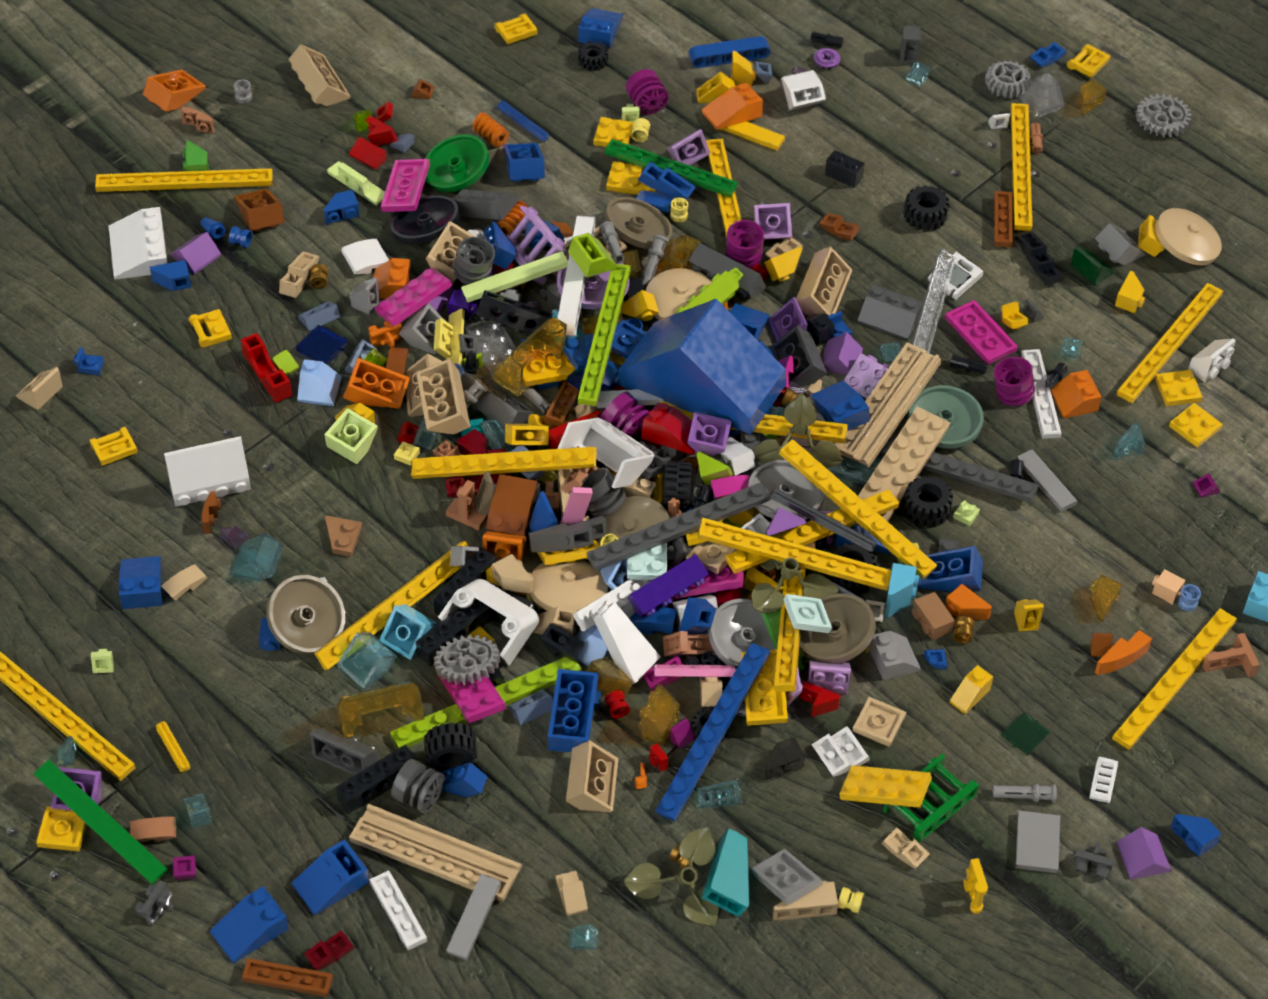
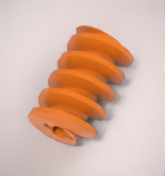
M485 112L478 114L473 122V131L494 147H501L508 141L509 131L490 116H487Z
M519 200L504 219L499 220L497 223L498 227L507 236L508 234L511 235L526 215L520 209L522 205L528 208L523 201Z

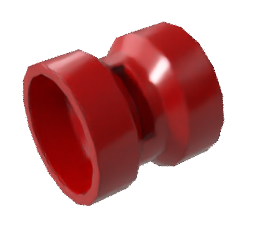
M621 690L612 691L605 697L606 705L610 707L609 712L612 718L615 719L622 718L630 712L629 704L625 702L626 697Z

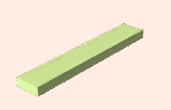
M561 251L465 285L461 289L468 303L482 298L484 290L496 293L567 268L568 260L564 252Z

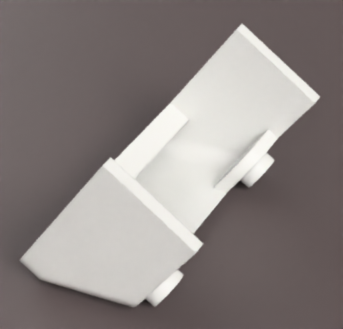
M600 418L569 422L558 446V449L575 448L578 445L580 448L595 447L597 449L596 459L616 472L615 480L611 486L613 488L632 485L652 463L655 456L648 448L611 423Z
M477 579L458 589L438 618L442 622L459 608L469 607L475 598L503 615L506 619L502 624V632L510 640L501 652L500 657L510 666L537 626L539 617L527 605L489 582Z

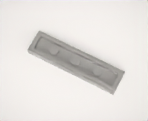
M1033 449L1017 456V459L1024 462L1023 469L1038 484L1040 489L1060 512L1077 504L1075 497Z
M483 874L480 875L446 950L448 954L467 961L499 890L501 881Z

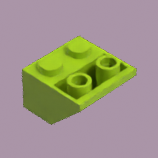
M585 233L572 238L568 253L586 278L617 269V264L607 250L591 234Z

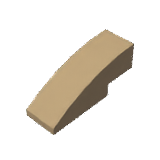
M303 251L288 266V273L280 280L279 293L296 298L310 279V269L318 263L319 256Z

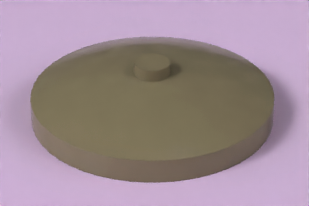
M631 197L615 198L609 202L604 212L605 221L614 224V231L617 232L618 237L631 245L650 249L654 242V235L664 236L668 240L672 236V226L667 217L656 207L645 201Z
M644 496L626 497L624 502L615 511L604 517L606 518L607 534H614L619 539L670 519L667 511L659 502ZM602 538L595 539L601 547L600 543Z
M297 575L286 579L274 589L267 603V621L272 634L284 647L296 653L314 654L338 636L344 629L345 609L343 602L336 590L318 577Z
M833 594L821 598L832 629L829 633L801 630L799 643L801 650L814 661L830 664L842 663L858 656L868 647L875 634L876 621L870 606L861 598L850 594Z

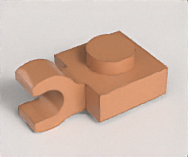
M546 481V492L544 493L553 512H559V492H554V481Z

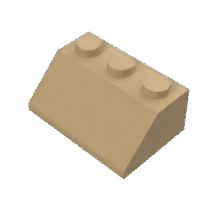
M449 221L426 257V260L430 267L448 278L453 285L457 279L453 272V265L459 243L465 238L475 236Z
M428 353L405 371L404 376L410 377L405 392L407 410L410 417L424 415L416 372L443 362Z
M590 740L572 748L566 801L580 810L612 812L618 758Z

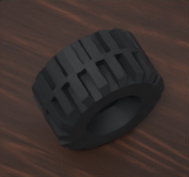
M923 185V187L917 186L916 189H911L907 193L903 214L905 221L917 230L934 231V229H939L947 220L949 198L944 191L941 192V189L934 188V186L928 187Z
M673 461L666 463L663 506L665 509H668V501L671 498L680 501V510H688L690 508L691 463Z
M921 476V479L915 478L906 487L903 502L904 514H907L906 517L908 519H912V523H918L922 527L923 525H927V527L934 525L936 527L939 526V523L943 524L949 518L953 502L951 487L947 486L948 483L942 482L938 477L936 479L933 476ZM922 500H930L934 503H927Z
M844 543L843 546L838 545L836 550L833 549L831 551V554L874 566L877 564L876 560H874V554H870V551L857 546L855 543L851 545ZM826 574V578L832 583L840 585L853 594L861 595L863 591L867 592L869 587H871Z
M444 723L432 727L424 735L425 760L430 768L437 771H445L467 763H475L477 759L476 735L469 726L462 725L461 723Z

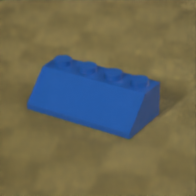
M558 669L548 731L549 751L570 752L572 748L589 741L598 673Z

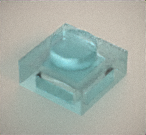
M1065 337L1060 355L1078 359L1083 341Z

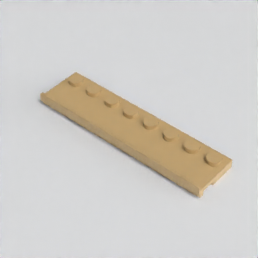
M910 343L904 345L865 401L869 407L870 421L847 431L845 444L835 443L841 455L862 463L868 468L940 366L941 358H939V355L933 356L926 353V350Z
M368 804L366 812L359 819L349 837L350 842L471 890H474L481 874L499 880L501 885L495 899L501 902L506 898L522 868L520 863Z

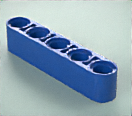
M758 36L694 46L689 49L688 55L694 68H704L731 64L733 51L738 52L745 59L751 61L768 57L771 50L766 38Z

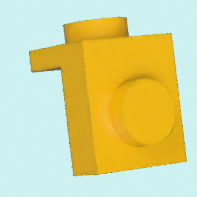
M1015 301L1001 306L1002 322L1008 327L1020 329L1022 326L1028 325V318L1019 312L1018 302Z

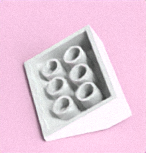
M160 207L141 209L109 225L114 280L151 275V266L167 264Z
M241 436L164 453L175 507L205 501L211 491H216V497H223L251 490Z

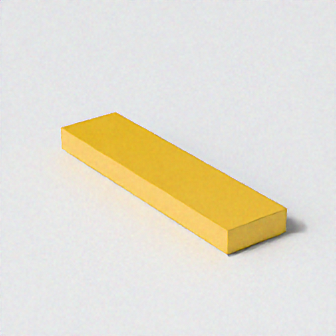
M742 122L720 129L776 151L779 150L785 141L784 135L749 122Z

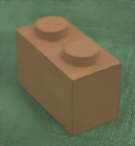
M935 592L914 600L912 615L920 622L924 633L928 634L931 640L953 632L955 620Z

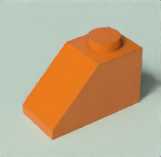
M963 584L947 596L945 603L946 609L956 618L960 616L970 617L973 620H988L990 618L992 606Z

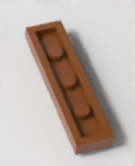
M995 191L994 246L1012 248V192Z
M564 380L543 422L552 427L563 425L579 395L581 386Z
M248 958L242 975V981L328 997L333 974Z

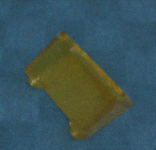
M557 318L545 321L493 370V380L515 395L520 396L525 388L522 384L523 369L537 356L543 360H546L548 356H555L558 360L564 355L567 324Z
M412 681L346 695L335 705L336 719L344 738L354 736L355 727L363 724L361 715L401 706L403 715L410 714L415 722L425 719L419 688Z

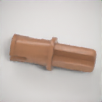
M1032 123L1030 136L1032 152L1040 154L1043 152V135L1040 132V124Z
M671 498L668 501V509L666 511L669 518L681 514L679 509L680 501L675 500V498Z

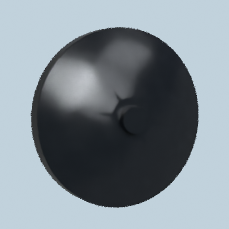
M441 195L426 196L419 199L416 211H397L390 221V228L393 236L400 242L408 244L425 243L439 238L449 221L457 224L460 218V211L457 203L452 198Z

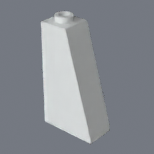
M615 602L609 605L605 603L597 610L598 614L593 619L624 684L628 686L636 683L661 656Z

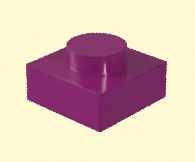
M195 855L173 858L175 880L196 878Z

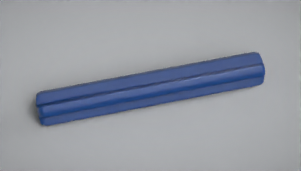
M505 101L498 103V109L539 140L545 142L549 139V134L508 103Z

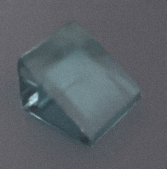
M916 61L906 80L921 86L929 76L930 67Z
M899 342L881 344L879 346L884 363L894 361L901 351Z
M69 736L60 746L57 762L59 765H72L74 763L76 746L72 736Z
M586 924L571 929L570 947L572 949H597L598 931L591 924Z

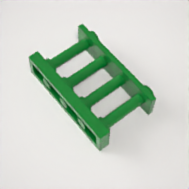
M943 753L937 758H932L928 765L920 772H929L931 777L938 772L958 790L954 796L947 795L931 780L928 789L943 801V805L939 808H934L928 801L923 799L921 807L929 813L925 820H920L905 806L884 804L883 811L885 813L895 808L914 825L913 838L918 843L923 841L977 795L978 783L972 780L968 784H963L943 767L946 757Z

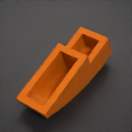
M1140 630L1128 642L1120 638L1098 661L1095 673L1097 675L1110 673L1133 663L1149 650L1152 638Z

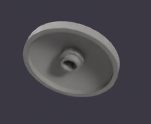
M786 460L770 461L759 466L749 479L748 487L762 482L770 495H772L775 489H779L818 511L824 503L825 494ZM772 498L768 502L755 506L759 512L770 518H773L776 509L780 507L803 519H807V517Z
M730 600L716 610L712 626L708 629L709 640L716 655L726 665H734L735 669H737L742 660L741 652H747L751 643L769 650H775L762 614L753 609L752 600Z

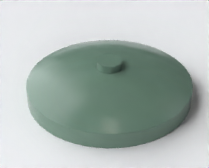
M946 385L932 386L922 390L908 412L909 420L918 406L951 422L949 429L937 446L946 449L959 448L974 441L980 434L984 421L983 410L979 402L971 394L960 388Z

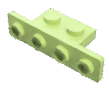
M338 161L327 169L328 174L377 206L383 201L385 191L368 181L366 177L345 163Z

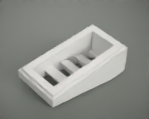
M1098 757L1090 799L1110 803L1118 761ZM1096 789H1099V790L1107 791V794H1106V793H1102V792H1098V791H1095V790H1096Z

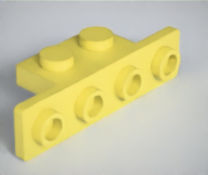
M462 308L449 315V323L442 318L436 320L434 351L445 357L446 360L451 359L453 363L462 365V353L460 352L459 334L464 332L465 310Z

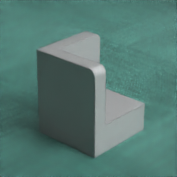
M451 546L450 566L463 567L472 557V552H479V547Z

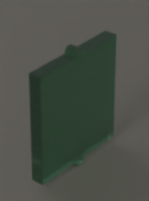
M1023 712L1001 736L1012 743L1013 747H1017L1026 755H1029L1050 734V731L1039 724L1038 720L1032 719Z

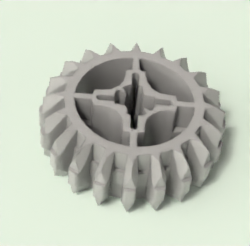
M1004 60L1003 62L998 61L997 64L993 63L985 76L988 90L992 91V94H997L998 97L1003 96L1004 99L1006 97L1012 99V97L1018 98L1019 95L1023 96L1031 82L1028 69L1024 68V65H1018V62L1013 63L1012 60L1010 62Z

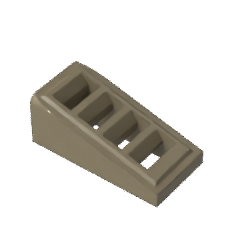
M485 471L475 499V505L479 514L489 515L493 499V481L490 473Z

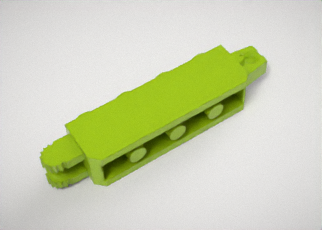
M736 267L729 272L724 271L721 275L718 273L713 277L712 283L709 286L705 284L700 289V294L697 297L693 295L687 301L688 305L685 308L681 306L675 314L713 299H717L724 305L738 290V282L742 278L743 273Z

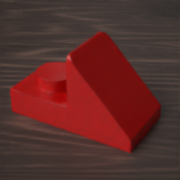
M370 115L365 119L368 125L367 129L370 132L368 138L372 144L379 146L398 140L392 127Z
M803 680L799 698L808 703H814L812 706V717L838 710L841 695Z

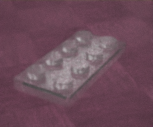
M482 320L464 326L466 335H475L476 354H482V364L492 382L506 378L514 370L518 371L514 356L518 355L519 352L504 327L492 320Z

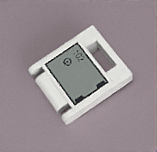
M955 252L929 275L928 281L930 283L933 282V285L946 295L950 296L952 294V298L956 300L983 277V270L958 252Z

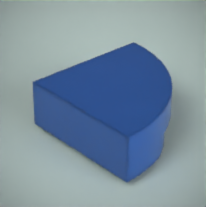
M944 649L924 651V657L930 665L938 669L947 670Z

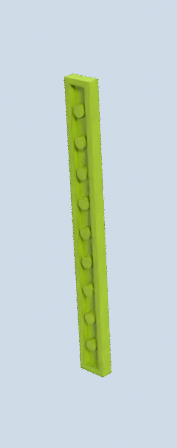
M617 264V269L610 272L578 395V404L597 406L631 265Z
M564 657L496 686L495 689L505 702V706L539 690L556 685L558 669L581 671V667L576 659L572 661ZM454 704L390 732V736L397 749L404 745L409 748L423 742L424 735L434 726L444 723L465 724L467 721L457 705Z

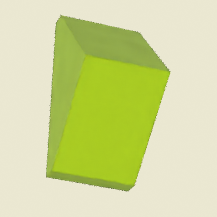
M698 451L697 460L700 475L705 485H711V481L715 479L734 476L729 466Z

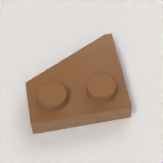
M325 516L333 554L352 557L362 529V522Z

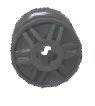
M468 237L462 240L457 248L453 265V272L456 278L467 285L488 278L491 274L495 258L494 247L486 239L480 237Z
M600 468L591 472L582 481V488H592L593 494L587 510L590 511L593 518L609 515L626 498V494L621 487H611L615 479L607 468Z
M410 759L398 772L392 786L391 796L403 804L410 802L411 808L426 814L434 806L442 792L445 781L444 774L435 772L431 768L426 770L424 764Z

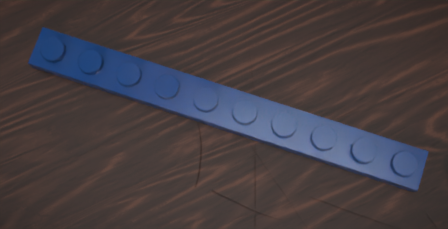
M751 643L656 809L658 815L674 822L676 821L770 655L769 649Z

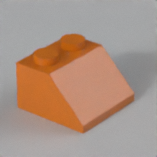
M391 258L375 269L374 278L378 279L380 299L389 298L397 290H400L410 282V259Z
M1088 370L1070 373L1057 383L1053 389H1050L1051 395L1064 419L1099 410L1102 396Z
M487 531L483 535V549L495 555L496 562L512 554L516 560L519 559L523 563L526 550V536Z

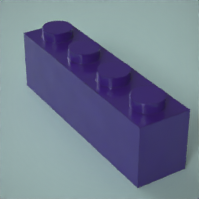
M695 554L634 591L627 599L639 618L644 615L649 617L657 612L655 608L660 605L664 608L672 603V598L676 595L682 597L687 594L689 587L693 585L698 587L706 582L704 578L709 573Z

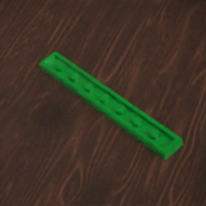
M611 139L604 149V154L644 168L650 162L664 171L666 168H669L693 185L728 197H732L738 187L737 181Z
M49 759L34 773V776L149 883L154 885L168 871L159 860Z

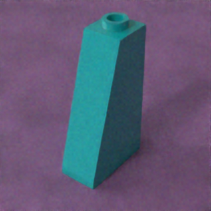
M728 829L719 839L701 898L738 917L749 905L747 837L739 834L737 831Z

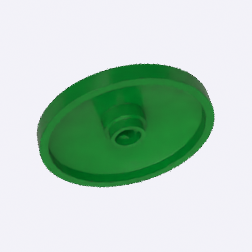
M469 134L451 136L439 142L425 157L430 162L425 180L431 188L440 192H455L469 187L484 174L488 167L490 155L485 143L480 138Z

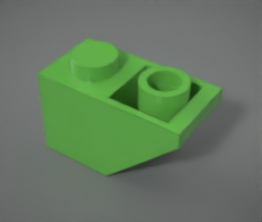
M186 141V148H183V157L186 159L183 161V170L209 171L207 152L191 141Z

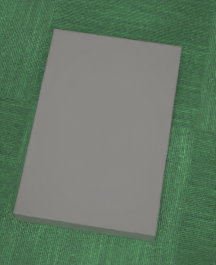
M1018 811L1015 868L1058 873L1060 815Z
M786 849L751 868L752 875L787 905L822 885L821 878Z

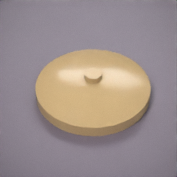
M1181 208L1167 209L1161 213L1156 221L1155 231L1161 244L1172 255L1184 262L1194 265H1208L1214 262L1221 252L1222 244L1216 230L1204 218L1189 210Z
M677 268L659 273L649 282L646 288V292L654 295L659 313L654 317L661 320L674 315L681 306L685 308L688 305L687 301L693 295L697 297L700 294V289L705 284L709 286L712 281L704 274L691 269Z
M581 559L572 563L561 562L555 566L541 563L532 572L535 583H533L534 592L530 595L536 604L546 611L556 607L579 611L608 593V585L603 580L600 573L601 570L595 571L591 563Z

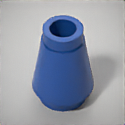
M208 217L201 220V226L211 238L220 239L223 237L225 228L222 223Z

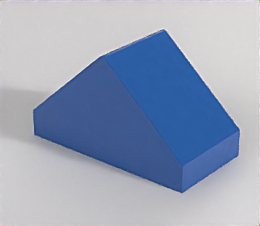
M717 299L654 322L618 369L619 386L630 390H641L692 413L697 412L731 420L730 427L748 434H752L786 386V369Z

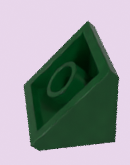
M1078 245L1075 246L1071 266L1095 286L1115 273L1112 268L1091 251Z

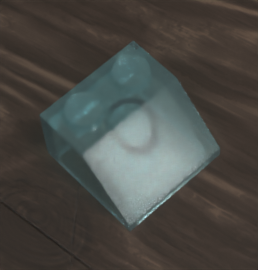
M267 532L243 543L230 575L254 581L271 578L276 571L277 561L281 557L283 544Z
M356 632L337 666L363 689H366L388 672L397 655L372 633Z

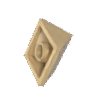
M54 367L40 372L16 397L33 408L40 409L63 387L59 369Z

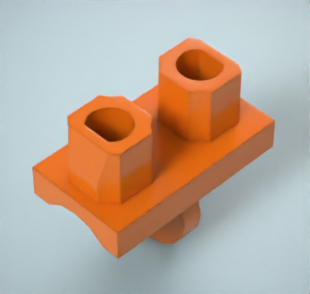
M385 321L384 327L380 329L376 325L370 326L368 328L370 344L374 347L386 344L389 347H395L394 341L402 338L399 334L402 324L399 323L394 327L388 321Z

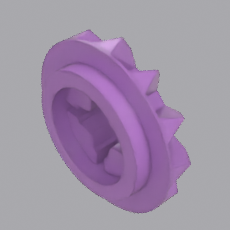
M820 49L814 55L815 65H819L820 68L826 67L828 69L830 67L834 69L835 66H839L840 54L833 49Z

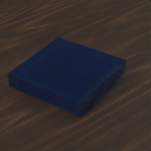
M318 324L296 346V351L314 361H322L328 365L348 345V340Z

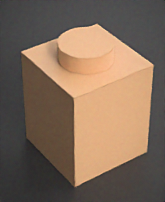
M1164 569L1162 574H1157L1152 582V585H1154L1152 594L1174 604L1181 594L1185 580Z

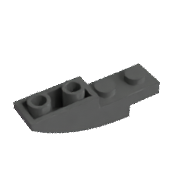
M600 516L569 526L562 523L529 533L530 551L555 552L592 545L593 540L607 535L606 518Z

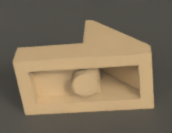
M573 871L557 875L556 883L567 916L588 911L583 882L579 881L577 872Z

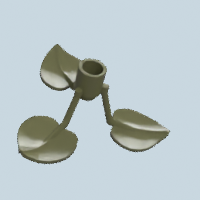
M802 393L785 408L784 417L789 423L793 424V427L790 428V432L783 444L779 446L776 440L768 439L760 442L753 450L754 460L761 464L775 460H784L779 455V452L787 444L792 434L795 433L798 436L806 434L812 449L809 454L825 468L837 466L843 459L839 448L830 441H820L816 446L813 445L808 426L816 421L817 415L812 403Z
M789 557L783 562L771 559L760 565L769 571L775 568L781 570V579L775 589L768 583L757 585L752 591L751 600L753 609L757 612L773 613L778 611L783 606V599L785 597L778 590L784 579H793L795 576L798 577L800 585L804 587V597L821 599L837 594L839 590L834 583L819 574H808L805 577L804 583L801 571L798 570L799 563L795 558Z
M710 828L696 829L683 838L679 846V853L684 859H689L688 867L682 869L678 875L660 879V870L655 865L642 863L636 866L625 878L624 883L634 895L643 899H652L660 895L662 890L660 883L678 880L684 886L689 885L692 896L687 897L683 903L685 916L694 923L709 926L716 924L718 906L701 898L704 888L699 889L695 893L694 882L697 880V872L692 865L693 862L699 866L706 865L714 857L715 845Z

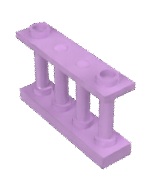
M522 205L520 209L526 214L511 235H505L515 248V261L520 266L535 261L534 259L548 241L552 244V247L544 257L553 255L557 251H563L567 254L568 250L564 246V241L553 234L537 215L538 212L533 207L527 208ZM531 220L534 227L521 244L518 245L516 243L517 237ZM540 231L544 236L530 254L526 255V247ZM545 276L533 279V281L544 284L547 280Z

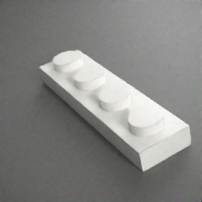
M387 871L371 878L370 884L407 951L427 942L425 933L391 873Z

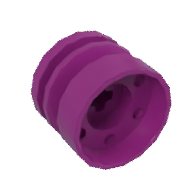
M651 69L637 71L631 75L625 84L627 94L634 106L639 107V113L642 115L657 113L669 100L667 90L656 72Z
M750 220L736 221L731 224L727 230L726 257L748 268L757 265L762 259L764 232L762 227Z
M1016 356L1007 357L995 366L994 378L997 397L1002 403L1009 406H1020L1028 403L1034 397L1033 370L1028 360Z
M626 391L610 402L603 411L601 419L611 423L631 438H635L642 431L643 419L649 414V411L645 410L643 405H637L638 400Z

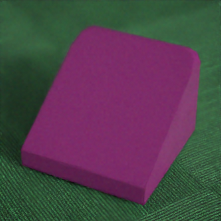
M1209 473L1192 482L1201 498L1221 492Z
M687 718L670 729V741L678 749L683 748L694 740V735Z

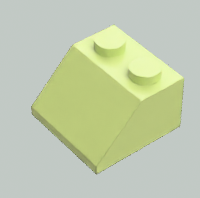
M347 408L324 434L326 445L331 450L358 464L369 451L378 426Z

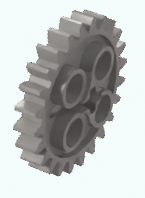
M1156 94L1155 97L1149 95V99L1144 97V100L1140 101L1136 110V121L1140 122L1139 126H1144V130L1149 129V134L1155 132L1156 136L1162 134L1165 137L1168 134L1169 137H1172V134L1178 136L1179 132L1183 134L1184 130L1188 129L1192 114H1190L1191 109H1187L1188 105H1183V100L1177 101L1178 97L1172 99L1171 95L1166 97L1165 94H1162V97Z
M471 634L468 638H464L462 635L460 640L453 638V643L447 641L446 647L440 646L441 651H436L437 656L434 657L438 676L441 675L442 680L447 679L448 683L454 680L455 685L460 681L463 685L467 681L474 684L476 679L481 682V677L489 678L488 673H495L494 668H498V663H500L499 649H497V644H493L492 640L487 641L486 637L480 639L479 635L472 638Z

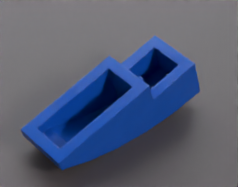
M652 162L646 166L638 179L658 192L685 200L688 199L696 188L669 168H666L664 171Z
M657 607L655 608L657 612L649 617L644 615L639 618L635 612L629 618L640 633L653 635L654 631L673 634L677 609Z

